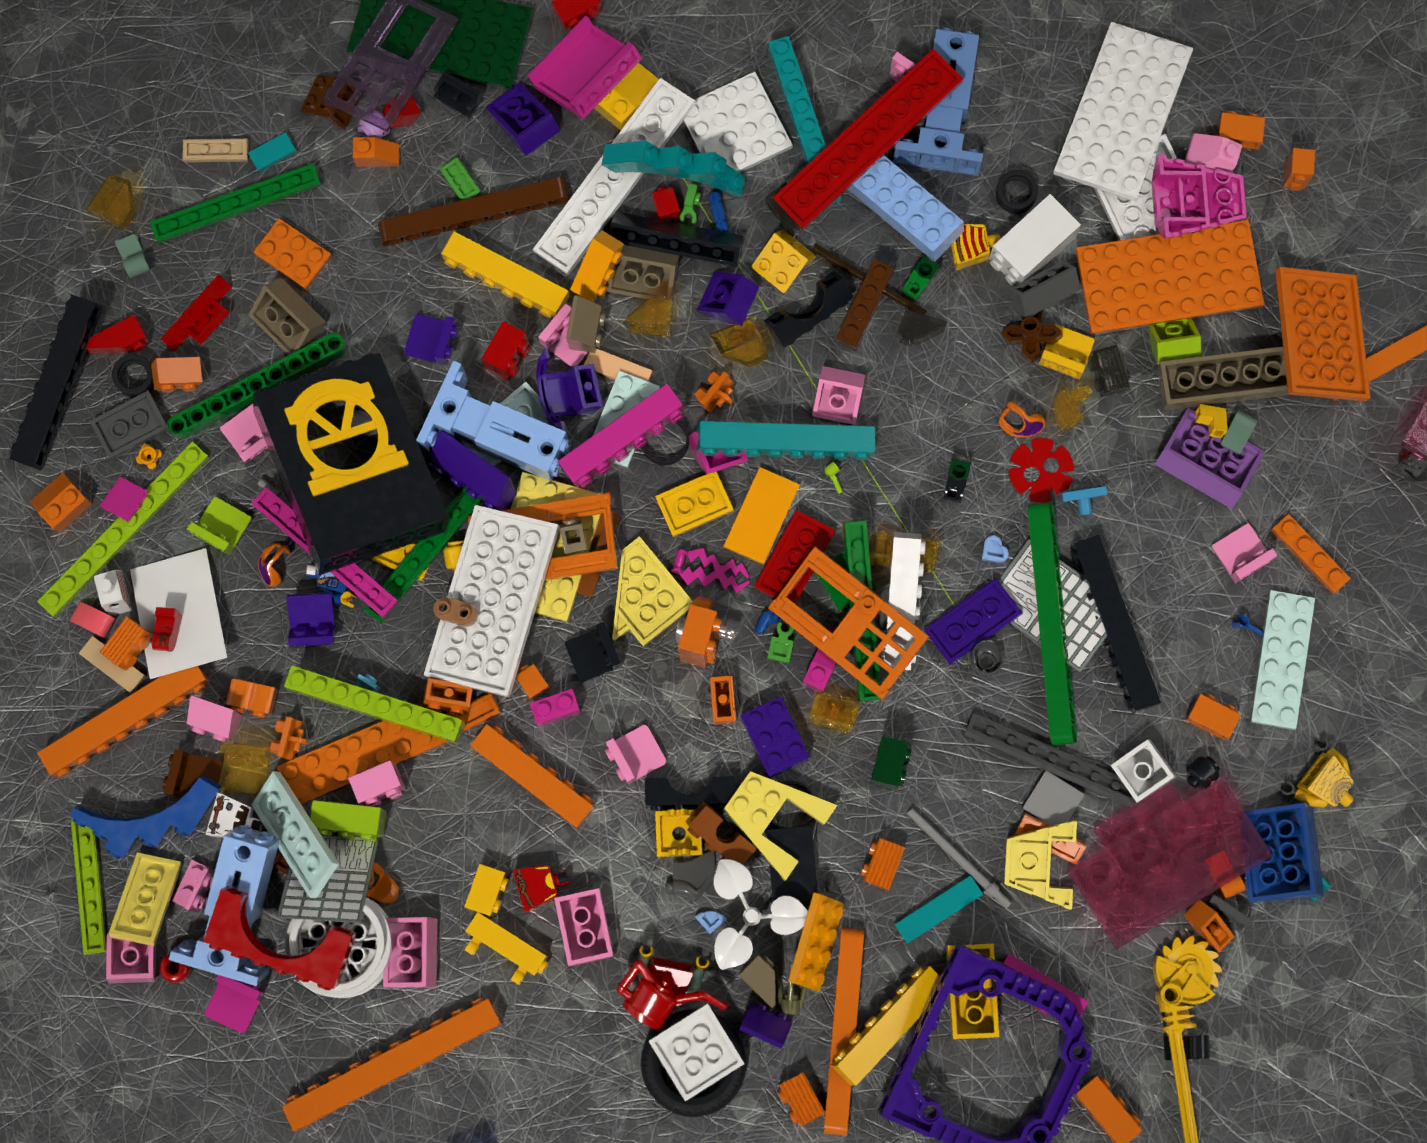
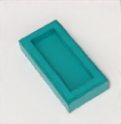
M286 132L248 152L259 173L297 153Z

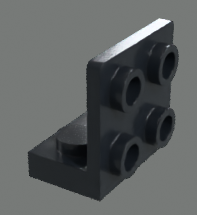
M604 622L596 625L597 629L565 642L580 683L622 667Z

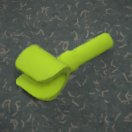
M832 462L825 468V474L833 481L837 493L840 494L843 490L835 476L840 469Z

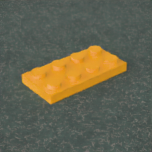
M813 893L788 982L820 992L821 986L824 983L827 964L831 958L833 943L837 937L838 925L843 916L844 903L822 894Z

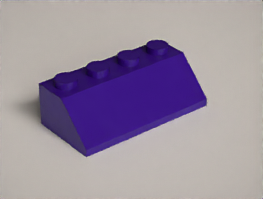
M443 430L438 433L429 457L433 465L432 469L440 476L444 474L449 477L448 480L455 487L459 488L461 486L466 489V494L472 499H480L484 507L504 511L517 495L510 478Z

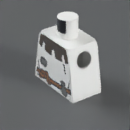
M217 793L206 835L224 838V835L235 827H239V825L251 827L252 831L261 833L263 823L260 819L253 818V808Z

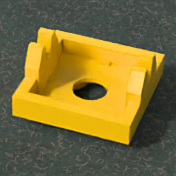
M696 809L655 811L657 857L703 855L702 837L699 836L697 839L687 830L689 826L686 820ZM677 827H682L686 831L685 838L682 840H676L672 835L673 830Z

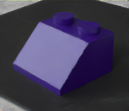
M714 272L697 311L724 323L742 326L759 286L742 274Z
M757 1002L755 1006L750 1004L739 1030L782 1049L792 1026V1023L789 1022L790 1017L778 1011L776 1015L767 1012L769 1007Z

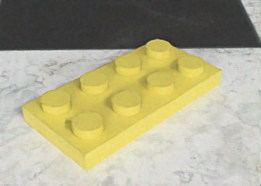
M142 853L136 854L109 931L110 937L155 946L182 866L180 861Z

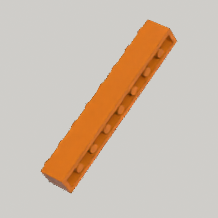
M200 665L163 675L42 749L37 754L50 776L63 778L71 773V768L88 763L91 760L90 757L94 754L104 753L110 748V744L115 741L121 742L128 738V733L146 727L149 724L148 721L152 718L164 716L168 712V708L173 705L179 706L187 701L186 697L189 695L201 693L207 688L206 685L210 681Z

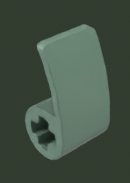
M135 234L115 242L130 279L151 270Z
M1238 410L1220 445L1236 454H1240L1258 420Z

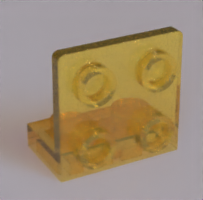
M221 743L220 753L224 754L221 791L259 794L268 778L270 749L262 746Z

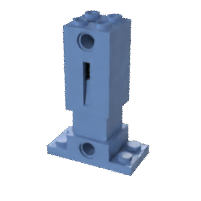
M949 28L936 29L933 48L964 79V82L925 117V128L921 127L918 144L908 139H902L896 144L893 163L979 176L983 153H979L974 149L963 151L964 134L960 133V126L965 124L969 106L979 35H975L970 31L954 32Z

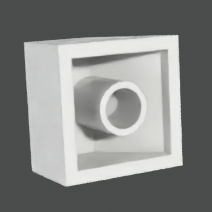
M1147 739L1111 765L1137 803L1177 777L1150 739Z

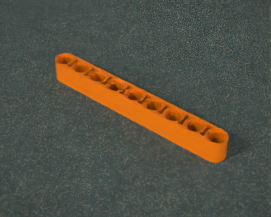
M841 927L824 1119V1134L847 1136L851 1085L836 1072L831 1064L835 1061L833 1059L840 1050H845L850 1045L849 1040L856 1034L864 943L863 929Z

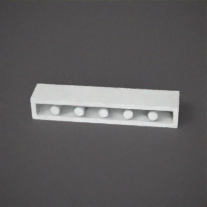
M894 532L888 604L915 624V620H919L920 607L916 606V600L921 598L922 585H918V576L923 577L924 563H920V554L925 555L926 541H921V534ZM888 616L886 635L895 624V621ZM900 627L892 639L905 650H908L916 638ZM887 644L884 652V661L894 668L902 658V655ZM916 656L905 670H911V663H916Z

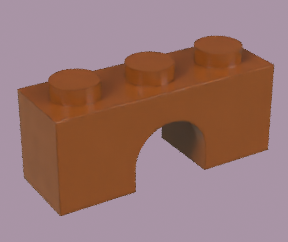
M703 801L686 820L689 826L687 830L697 839L699 836L706 841L704 845L713 853L718 851L723 855L721 860H733L743 865L757 848L738 830L728 838L717 837L716 829L723 819Z

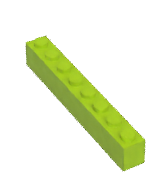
M292 665L284 685L291 692L457 745L465 726V722L461 719Z

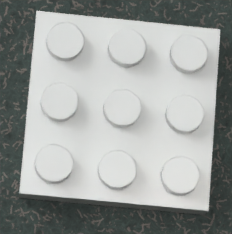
M708 1004L649 1040V1043L685 1101L745 1064Z

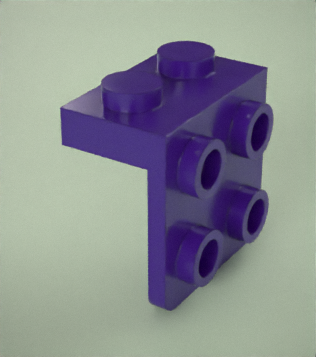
M420 314L415 315L404 350L405 355L446 366L447 360L451 358L453 353V340L457 338L459 326L455 318L446 316L444 321Z

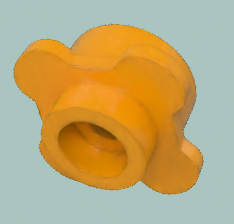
M144 444L139 451V456L136 457V461L138 464L147 465L149 469H154L157 466L158 458L162 457V452L159 449H153L149 444Z

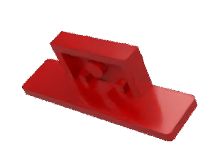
M217 275L161 337V340L172 351H175L188 336L202 345L230 314L219 302L229 292L231 286L223 277Z

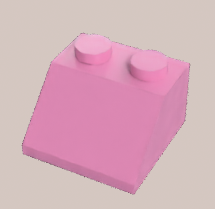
M822 366L812 416L855 425L866 375Z
M191 696L187 724L193 727L191 731L204 735L205 732L214 734L213 739L224 743L226 739L233 741L242 715L232 709Z

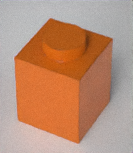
M527 664L517 671L516 679L531 701L550 689L534 664L531 666Z

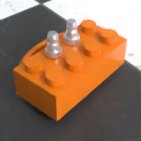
M698 596L690 604L686 620L681 619L679 621L675 639L676 643L679 644L678 652L681 662L706 668L707 663L714 664L717 655L716 642L720 643L721 638L734 640L735 630L723 626L722 619H719L717 611L713 610V599Z

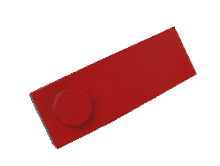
M132 315L92 336L86 347V354L138 352L143 350L146 344L150 343V340L140 321L135 315Z

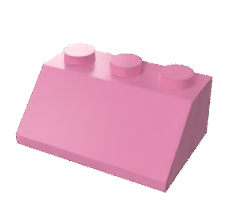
M386 918L391 933V952L383 972V987L436 988L437 918Z

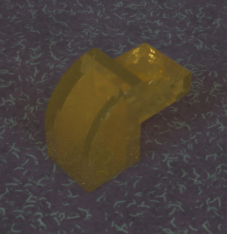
M1088 385L1083 388L1081 386L1074 388L1069 392L1070 396L1065 389L1058 394L1052 407V416L1062 434L1082 423L1084 417L1076 406L1091 396L1092 390Z

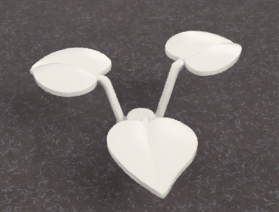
M722 859L718 862L714 876V888L718 895L725 899H734L739 894L746 910L743 913L745 924L739 933L733 928H726L716 938L715 958L719 968L722 970L742 965L751 957L753 951L752 942L748 937L742 936L748 926H756L761 919L772 918L771 929L778 934L788 935L804 927L808 910L791 896L777 898L771 905L772 914L762 915L757 908L749 907L742 892L751 889L753 884L752 876L742 864L728 859Z

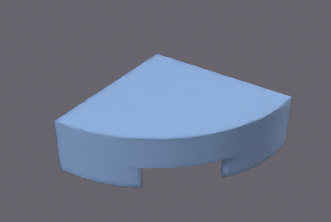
M713 911L702 912L695 916L709 934L727 920L722 914Z

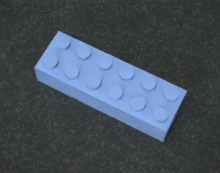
M885 156L878 160L848 188L852 194L934 262L964 232V221Z

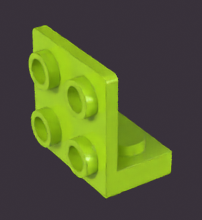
M214 497L197 525L191 522L187 530L192 535L230 556L252 518L223 500Z

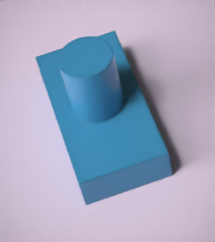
M1105 485L1059 492V498L1062 502L1077 500L1079 515L1093 513L1091 497L1107 495Z

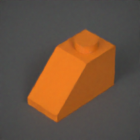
M354 137L353 160L356 167L400 166V145L376 137Z
M1198 900L1183 915L1192 928L1217 952H1220L1235 937L1218 913L1201 900Z

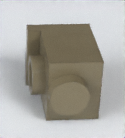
M576 518L564 519L563 524L559 525L565 554L587 550L581 520L576 521ZM575 530L577 533L571 537L568 535V532Z

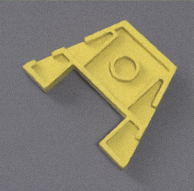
M1077 820L1007 837L1004 884L1041 897L1051 903L1061 905L1066 909H1072L1073 887L1049 886L1052 841L1076 842Z

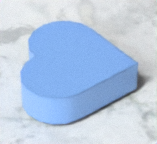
M991 535L987 537L981 560L995 563L1005 562L1009 555L1008 549L1002 546L998 536Z

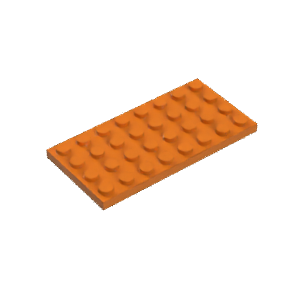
M1249 220L1227 223L1164 239L1161 234L1077 247L1075 249L1090 334L1258 308L1265 305Z

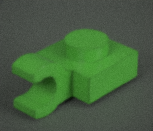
M689 183L684 209L680 215L682 223H684V219L688 215L692 216V225H695L697 222L694 208L695 205L699 206L701 199L698 185Z

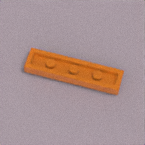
M1289 514L1271 529L1333 595L1351 579Z

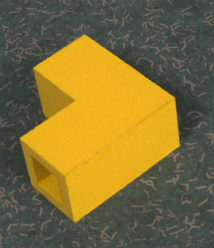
M1204 404L1198 406L1195 411L1196 423L1209 425V436L1223 438L1227 432L1226 409Z

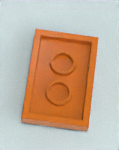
M280 218L253 252L257 257L306 291L332 258L331 253Z

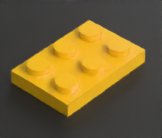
M717 472L703 475L655 496L673 538L734 512Z

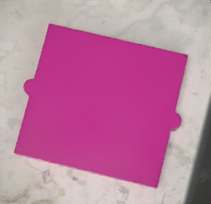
M119 477L112 489L108 490V495L100 507L129 522L135 512L141 508L140 505L149 492Z

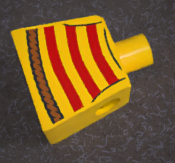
M964 224V232L951 245L955 270L988 260L990 248H993V245L1000 240V235H987L984 224Z

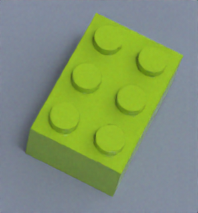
M313 800L310 819L321 836L332 837V833H337V836L341 838L355 839L356 835L360 836V839L364 841L377 842V838L384 837L387 811L380 807Z

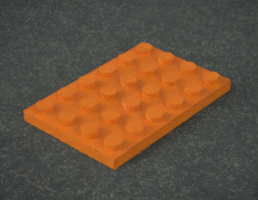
M1286 267L1276 269L1288 395L1365 402L1371 399L1357 275Z

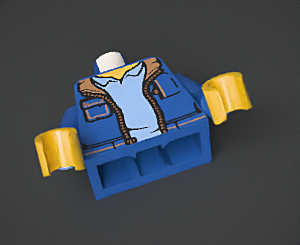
M360 562L355 563L358 567H360ZM308 564L306 576L318 578L317 586L321 589V593L331 592L334 604L346 605L350 608L354 607L350 600L357 598V596L330 572L319 575L316 566Z

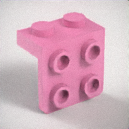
M646 725L638 727L617 740L613 738L605 742L608 748L604 751L610 761H616L619 768L615 769L620 780H626L628 785L666 764L662 751Z

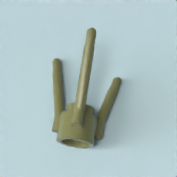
M790 963L789 976L791 973L793 963ZM775 965L778 1006L781 1007V1013L799 1014V1008H803L807 988L802 987L798 1000V995H793L794 984L789 982L788 994H784L783 998L779 968Z

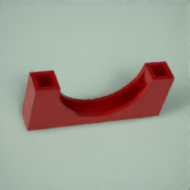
M229 886L220 890L203 942L209 944L211 949L230 951V955L240 959H244V957L253 960L252 963L262 967L266 965L271 966L277 973L284 975L287 973L293 974L297 980L315 982L319 988L324 990L335 989L339 986L356 936L355 932L334 925L329 929L327 936L315 950L296 956L282 955L271 951L261 944L250 929L246 914L248 893Z

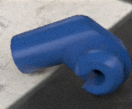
M770 610L764 611L754 631L764 635L768 625L782 622L783 620Z

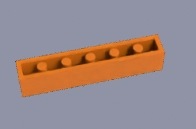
M486 724L470 746L571 825L579 829L594 810V806L591 805L593 800L584 793L578 795L574 792L575 786L566 779L561 782L555 777L558 773L548 765L545 768L539 765L540 759L529 752L526 755L520 750L522 745L513 738L510 741L504 738L503 734L505 732L496 725H493L491 728Z

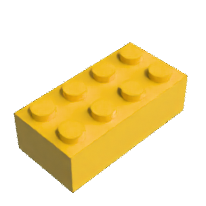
M994 944L964 945L995 960ZM956 945L946 946V962H948ZM987 979L984 982V988L992 987L994 980ZM979 990L971 991L958 997L949 993L951 1039L999 1037L997 996L986 997Z

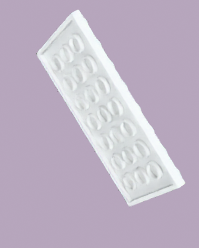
M1111 22L1054 169V175L1137 201L1193 48Z
M478 505L474 506L447 598L473 605L478 611V619L475 624L469 627L440 620L424 676L510 698L558 536V524ZM444 605L443 612L447 610V605ZM465 610L462 613V617H466L468 615L467 610Z

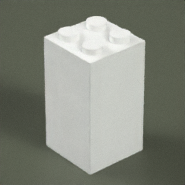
M1049 194L993 245L989 258L991 260L990 264L995 270H1001L1006 275L1005 279L1014 287L1036 275L1076 238L1081 224Z

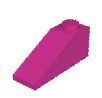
M830 624L828 630L833 633L837 627ZM818 648L802 685L823 694L837 663Z

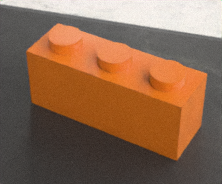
M1093 1076L1080 1087L1075 1095L1076 1098L1114 1143H1129L1142 1132V1129L1139 1127L1142 1123L1133 1113L1130 1115L1124 1109L1126 1106L1125 1102L1118 1095L1115 1097L1109 1091L1111 1086L1103 1077L1099 1079L1097 1076Z

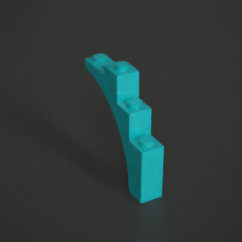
M646 140L605 144L602 166L614 173L640 172L680 177L710 185L735 197L742 196L745 175L726 164L727 160L715 152L692 154L681 146L658 148Z

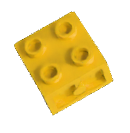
M781 230L773 234L751 267L778 290L785 293L804 266L811 264L816 255L785 230Z
M1056 325L1062 331L1063 337L1055 344H1046L1039 365L1080 380L1095 340L1094 338Z

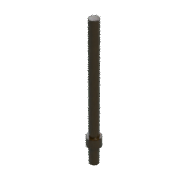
M815 244L812 248V252L826 259V263L831 266L836 265L860 281H864L867 274L839 258V254L834 251L829 252L818 244ZM889 287L886 288L883 295L924 318L927 310Z

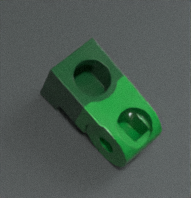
M923 256L909 276L910 278L902 291L913 299L918 300L933 278L939 273L940 266Z

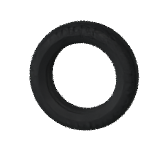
M698 1009L682 1010L669 1015L660 1030L652 1029L644 1043L641 1054L642 1077L651 1096L668 1111L687 1117L710 1115L728 1105L739 1092L747 1068L746 1052L739 1034L729 1022L714 1013L745 1064L724 1076L720 1084L711 1092L701 1096H693L687 1101L667 1083L662 1073L661 1061L649 1040Z

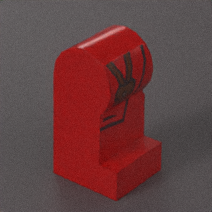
M156 607V622L151 641L152 649L172 652L176 645L182 615L176 608Z

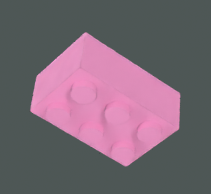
M599 888L554 898L569 967L615 957L602 894Z

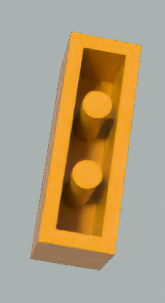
M601 231L592 238L570 290L592 302L598 297L601 299L608 289L606 287L607 281L609 282L615 274L614 266L619 263L623 256L621 250L624 244L604 231Z

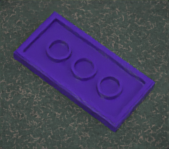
M995 578L926 627L924 632L930 636L929 639L951 666L971 652L977 643L982 640H988L1023 615V613Z

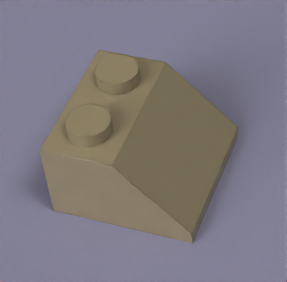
M576 295L573 298L566 336L570 350L595 353L596 347L601 346L602 334H599L600 326L605 324L606 313H603L601 305Z
M758 955L743 970L739 977L772 1009L775 1006V971L772 969L775 965L766 956L761 958Z

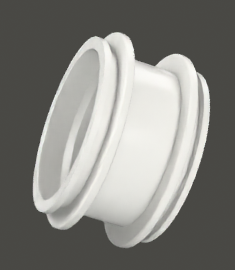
M366 897L361 922L354 924L344 922L340 926L350 931H354L357 926H362L364 935L359 939H354L339 986L335 989L324 990L319 988L315 982H300L317 994L334 998L355 997L368 992L383 980V972L391 952V933L386 918H389L386 912L377 903ZM292 919L286 933V955H302L315 950L323 942L329 929L335 925L334 921H329L326 925L324 921ZM318 925L324 928V934L320 938L314 936V928ZM307 939L317 941L316 945L306 947ZM376 940L375 949L362 947V942ZM357 949L363 952V958L359 962H355L352 958L353 952ZM353 964L360 974L352 978L348 965Z

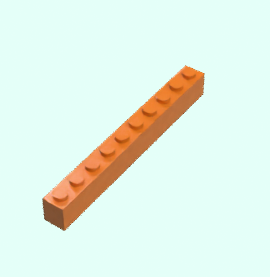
M481 997L471 1003V1008L465 1011L463 1008L452 1012V1018L443 1021L441 1018L431 1023V1029L425 1032L420 1029L410 1034V1040L404 1043L402 1040H399L389 1045V1051L382 1054L380 1050L368 1056L370 1061L361 1064L359 1061L349 1066V1072L343 1075L338 1072L328 1077V1083L322 1086L319 1083L312 1085L306 1089L307 1094L301 1097L299 1094H296L286 1099L287 1104L282 1106V1109L293 1132L299 1131L501 1025L502 1022L491 999L484 1000Z

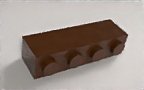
M875 259L873 260L837 335L836 341L857 351L893 276L894 268Z

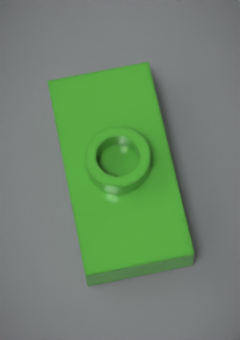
M458 157L439 168L460 201L482 194Z

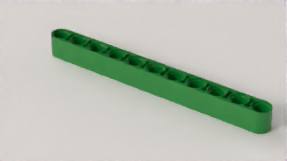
M1050 501L1029 504L1028 521L1051 743L1053 746L1076 743L1077 731L1070 665L1066 662H1069L1068 649L1065 650V640L1067 641L1066 626H1063L1065 615L1053 504Z

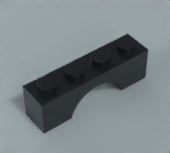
M833 270L816 283V295L808 308L798 313H789L779 309L764 320V323L773 339L785 348L793 344L804 333L811 331L819 322L829 318L837 309L844 307L854 296L844 278Z
M735 776L712 777L708 787L696 795H684L677 792L671 786L668 778H645L646 808L650 807V811H664V807H673L674 810L686 809L689 806H695V809H697L703 801L709 806H718L719 810H724L736 792Z

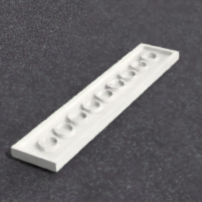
M660 78L611 144L646 140L658 148H663L696 104L695 100ZM602 155L533 248L534 253L569 275L588 250L592 238L603 230L644 173H614L602 166Z

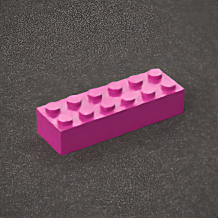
M666 384L561 458L558 463L576 488L580 486L585 488L593 482L592 478L597 474L603 475L611 469V464L616 461L620 463L629 456L628 452L636 448L638 450L647 444L646 439L652 435L656 437L665 431L664 427L670 422L675 424L684 417L682 415L685 412L684 407L669 385Z

